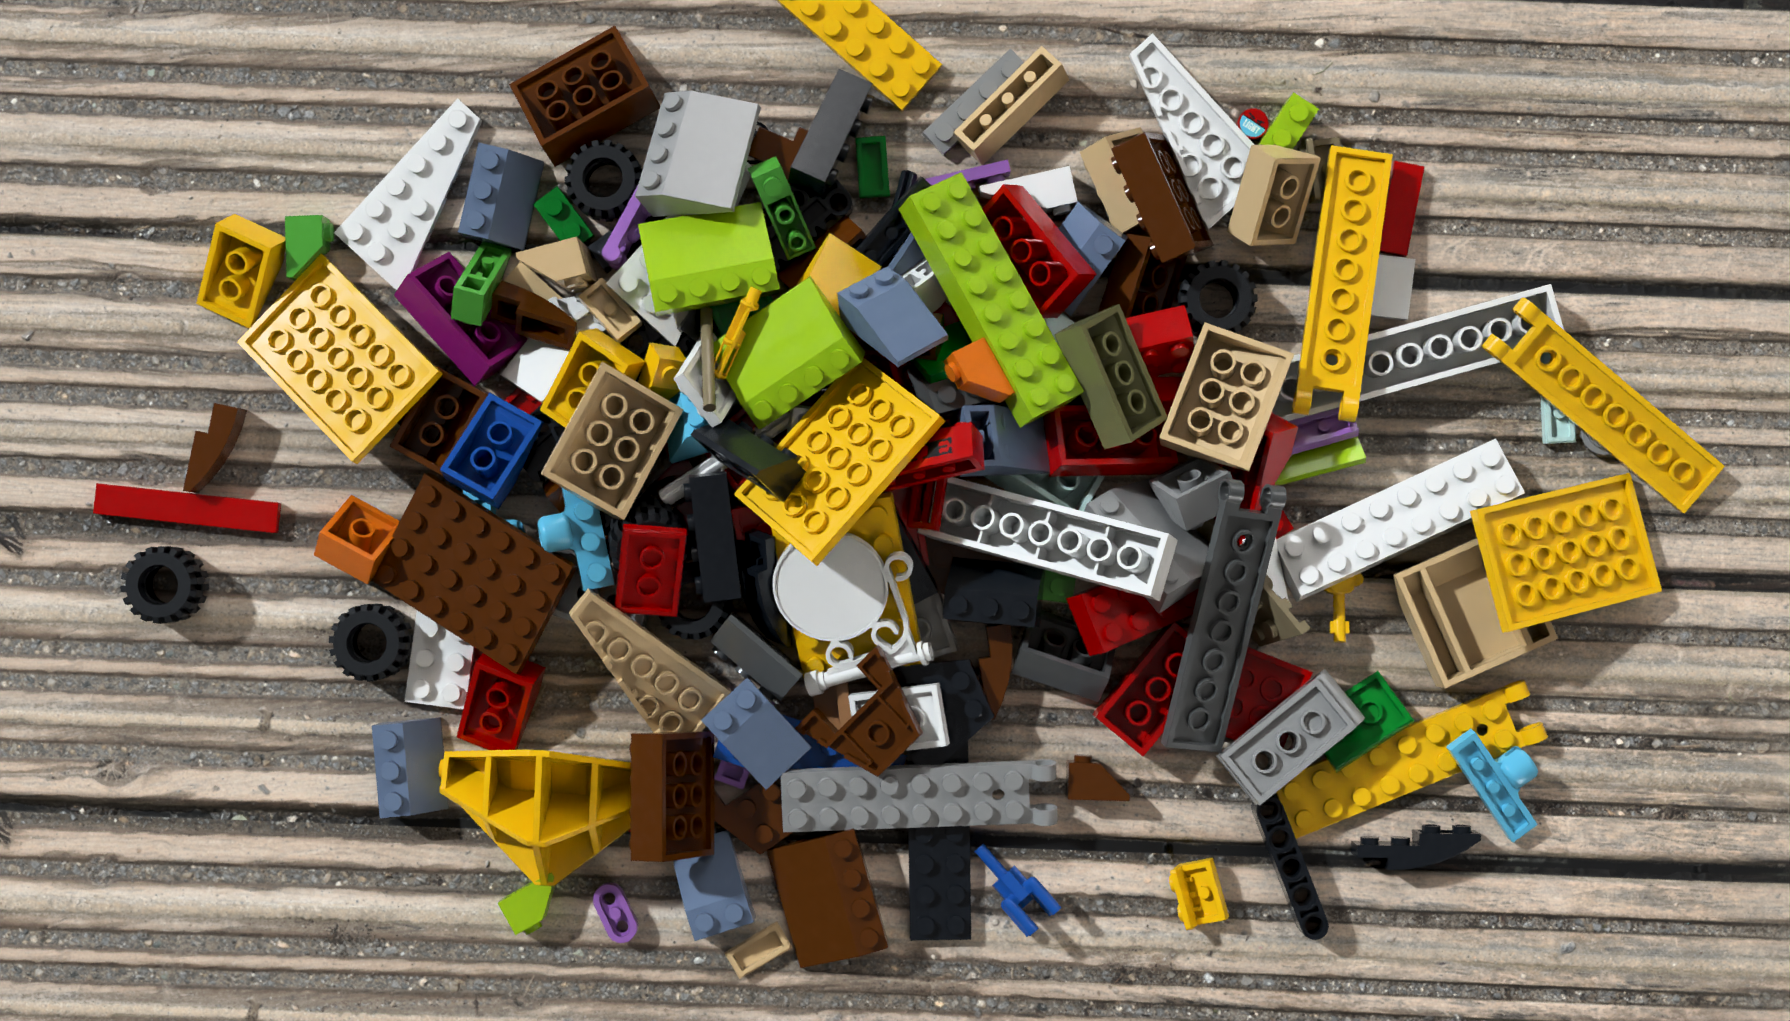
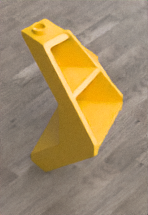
M544 750L444 751V759L440 760V794L460 805L535 885H557L631 829V818L629 815L631 806V786L629 783L631 762ZM552 872L554 881L548 882V874Z

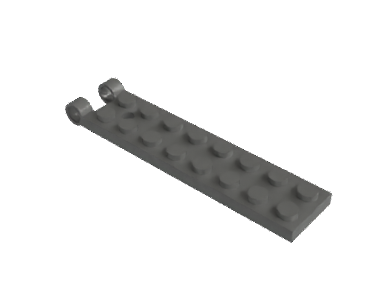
M1224 478L1219 485L1218 499L1220 504L1161 740L1165 747L1211 752L1222 751L1282 510L1287 500V492L1283 486L1266 484L1260 494L1262 510L1258 511L1240 508L1245 493L1244 483L1241 480ZM1241 535H1245V542L1242 545H1237L1238 538Z

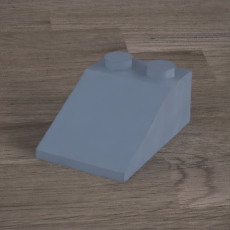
M888 266L837 293L840 318L849 330L897 367L948 340L946 331L907 280Z
M746 678L701 719L717 739L766 790L782 776V773H785L812 748L749 678Z
M728 830L714 833V855L673 861L685 913L694 941L754 922L756 914Z

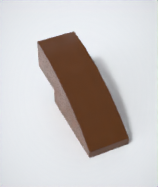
M501 281L492 293V319L515 325V334L563 349H571L576 339L577 323L556 305L533 292L505 281Z
M214 403L208 433L195 431L183 491L199 493L222 468L237 442L247 410Z
M1005 624L985 626L990 656L978 658L982 687L995 714L991 720H995L1003 702L1012 665L1013 642L1011 625Z

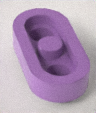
M611 882L602 884L593 896L595 909L608 936L617 943L628 942L635 936L638 930L637 918L623 889L618 884ZM605 894H614L615 902H607ZM621 920L626 921L628 929L620 930L618 922Z

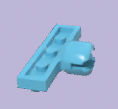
M562 488L565 510L558 514L543 516L538 520L537 529L541 547L549 553L567 549L573 550L583 591H586L588 588L596 589L615 585L600 511Z
M1471 728L1446 746L1511 842H1515L1538 825L1518 794L1520 788L1538 774L1534 761L1524 750L1514 746L1499 758L1493 759L1476 732Z

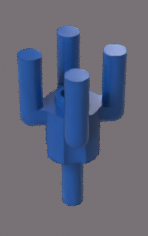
M984 843L974 851L998 878L992 886L1004 899L1001 902V908L1026 937L1031 936L1039 929L1022 909L1031 900L1034 899L1049 917L1062 908L1037 878L1030 877L1026 879L1015 865L1007 871Z

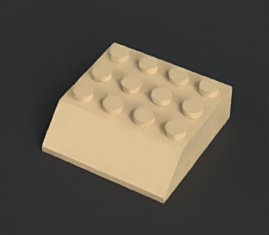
M1477 538L1393 575L1398 602L1437 687L1448 688L1558 639L1551 621L1502 633Z

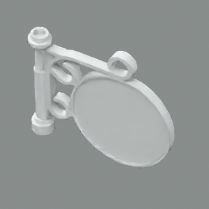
M849 532L843 536L818 566L814 565L791 544L783 551L775 567L772 584L774 599L779 611L788 623L801 633L818 640L831 641L825 655L827 662L833 667L828 668L827 672L814 670L804 674L805 686L811 697L823 694L824 690L829 689L831 686L866 677L857 665L868 653L853 657L854 647L847 640L861 635L870 628H872L871 637L873 642L883 649L891 668L921 661L922 665L926 666L929 665V661L934 660L933 650L929 642L919 641L916 646L909 627V617L896 581L908 579L911 575L913 560L910 555L902 551H895L887 557L884 564L879 554L870 544ZM898 559L903 560L907 564L908 569L903 573H897L896 578H894L890 563ZM889 585L904 626L901 638L893 645L883 640L877 634V630L881 627L892 629L894 634L899 632V626L895 621L888 618H880L887 602ZM836 647L844 648L848 652L849 658L844 660L836 659L832 655V650Z

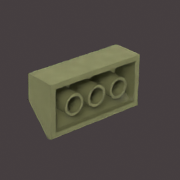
M1120 304L1080 320L1054 334L1062 353L1084 390L1081 397L1104 449L1131 443L1167 419V414Z

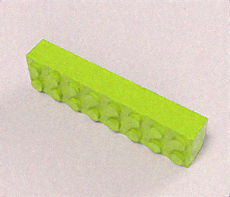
M962 172L910 195L899 208V211L972 343L983 337L986 339L1015 392L1005 402L1019 427L1021 428L1081 395L1084 390Z

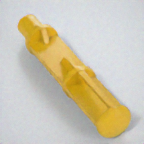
M751 286L747 296L741 299L730 327L723 338V342L714 359L715 365L724 344L727 345L715 369V378L724 380L727 378V374L746 335L743 327L750 311H757L759 308L757 302L762 291ZM735 348L736 351H735V353H734V355H733V357H732V360H731V362H730V364H729V366H728V368H727V371H726V373H723L724 368H725V366H726V364H727V362H728V360H729V357H730V355H731L733 349Z

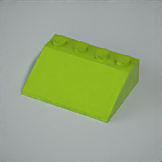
M761 202L735 206L734 212L693 214L638 224L656 317L738 302L747 296L751 286L762 291L760 297L779 294L780 288Z
M809 276L746 320L743 327L746 335L726 379L741 406L758 429L761 430L862 363L865 351L812 277ZM726 334L714 341V357H716ZM725 344L717 359L718 364L727 346ZM735 348L733 349V351H732V353H731V355H730V357H729V360H728V362H727V364H726V366H725V368H724L723 373H726V371H727V368H728V366H729V364H730V362H731V360H732V357H733V355H734V353H735V351H736Z

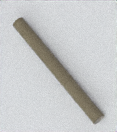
M703 307L700 310L703 410L713 412L716 409L713 311L710 307Z

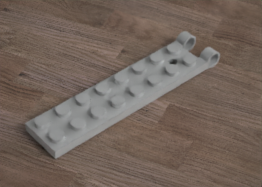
M1051 759L944 763L941 765H890L879 777L861 767L788 769L780 776L783 832L1032 823L1039 826H1051L1058 822L1056 805L1049 803L1030 805L1029 779L1052 781L1057 778L1056 761ZM1001 789L1004 792V796L1001 799H995L992 796L994 790Z

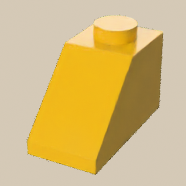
M649 343L645 356L646 362L642 367L638 383L669 401L680 392L674 377L686 360V357L679 347Z

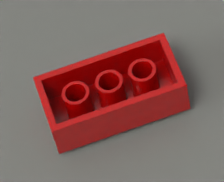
M1003 184L982 209L1042 317L1058 318L1097 274L1023 186Z
M1185 305L1126 318L1151 378L1166 373H1182L1186 371L1194 350V339Z
M1085 405L1062 406L1043 416L1050 466L1049 477L1162 474L1178 463L1177 452L1160 445L1159 437L1166 420L1131 443L1104 449ZM1164 408L1168 417L1170 408Z
M1102 585L1094 586L1066 598L1088 654L1092 656L1106 653L1192 615L1198 589L1161 613H1158L1145 597Z
M1175 622L1161 630L1092 714L1143 757L1164 732L1188 634Z

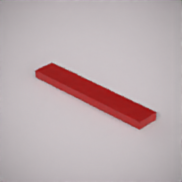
M96 483L93 514L278 533L282 503Z

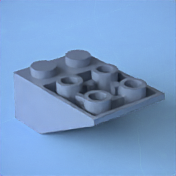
M963 405L953 416L954 424L958 422H972L983 435L985 470L963 474L960 477L1050 473L1043 416L1021 428L1009 407Z

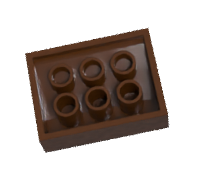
M616 26L611 27L509 84L541 147L554 167L569 160L574 152L578 155L582 151L580 147L584 144L589 147L592 145L591 141L598 140L601 142L661 107Z
M1144 132L1111 149L1114 155L1111 158L1113 167L1119 175H1123L1127 185L1124 186L1125 194L1131 203L1135 202L1139 214L1136 215L1138 223L1142 230H1147L1152 242L1149 243V246L1156 260L1160 259L1162 263H1169L1214 246L1164 135Z
M711 731L632 733L629 748L631 755V775L629 779L631 786V806L629 810L631 818V838L629 841L631 861L667 862L714 855V734Z
M854 828L825 832L767 850L800 968L860 957L888 948L887 934L857 831Z

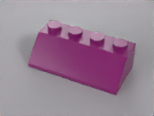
M447 252L407 274L394 296L471 383L476 386L507 364L528 339L525 336L515 334V325L492 319L491 310L481 326L468 325L462 321L451 319L453 288L465 269L450 252Z

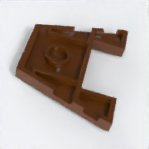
M878 645L857 665L861 672L878 688V691L839 730L818 708L813 709L795 727L799 733L807 734L818 740L817 743L826 748L830 747L841 753L845 759L877 777L923 734L883 649Z
M781 779L776 780L767 790L760 783H757L727 805L714 788V821L761 855L793 833L783 832Z

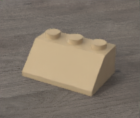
M1141 127L1106 136L1080 151L1085 169L1091 176L1097 195L1102 200L1111 225L1122 233L1140 228L1136 217L1139 211L1135 202L1131 203L1125 194L1124 186L1127 184L1123 175H1119L1113 167L1111 158L1114 155L1111 149L1142 134Z
M1251 145L1227 232L1249 246L1296 244L1321 158L1313 154L1278 145Z
M577 236L516 252V257L520 262L568 292H584L598 280L591 252Z

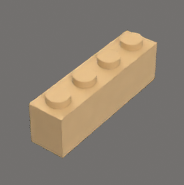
M1041 46L954 131L961 146L981 165L988 161L1069 81L1062 63Z

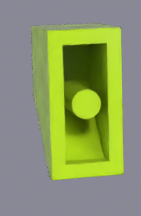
M552 872L548 874V882L554 881ZM530 882L498 902L515 935L522 931L528 935L543 926L540 921L547 916L555 886L535 885L533 882Z

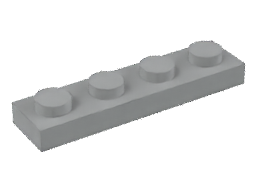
M1010 48L926 128L922 135L944 156L959 142L954 131L1024 62Z

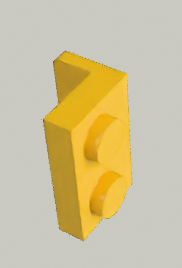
M1213 857L1181 863L1170 871L1169 884L1171 890L1174 893L1176 892L1179 903L1177 907L1178 917L1181 922H1184L1186 930H1192L1197 925L1223 921L1229 918Z

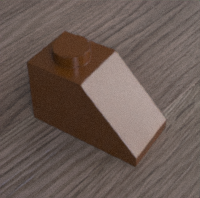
M1077 754L1074 755V760H1067L1066 797L1068 800L1130 801V795L1097 760H1092V755Z

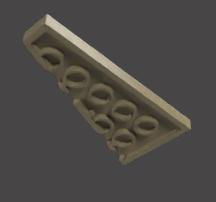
M1214 518L1204 522L1201 527L1197 528V531L1209 544L1215 524ZM1267 574L1250 636L1259 647L1302 635L1311 629L1305 620L1299 623L1290 612L1293 605L1286 597L1282 599L1272 590L1273 582Z

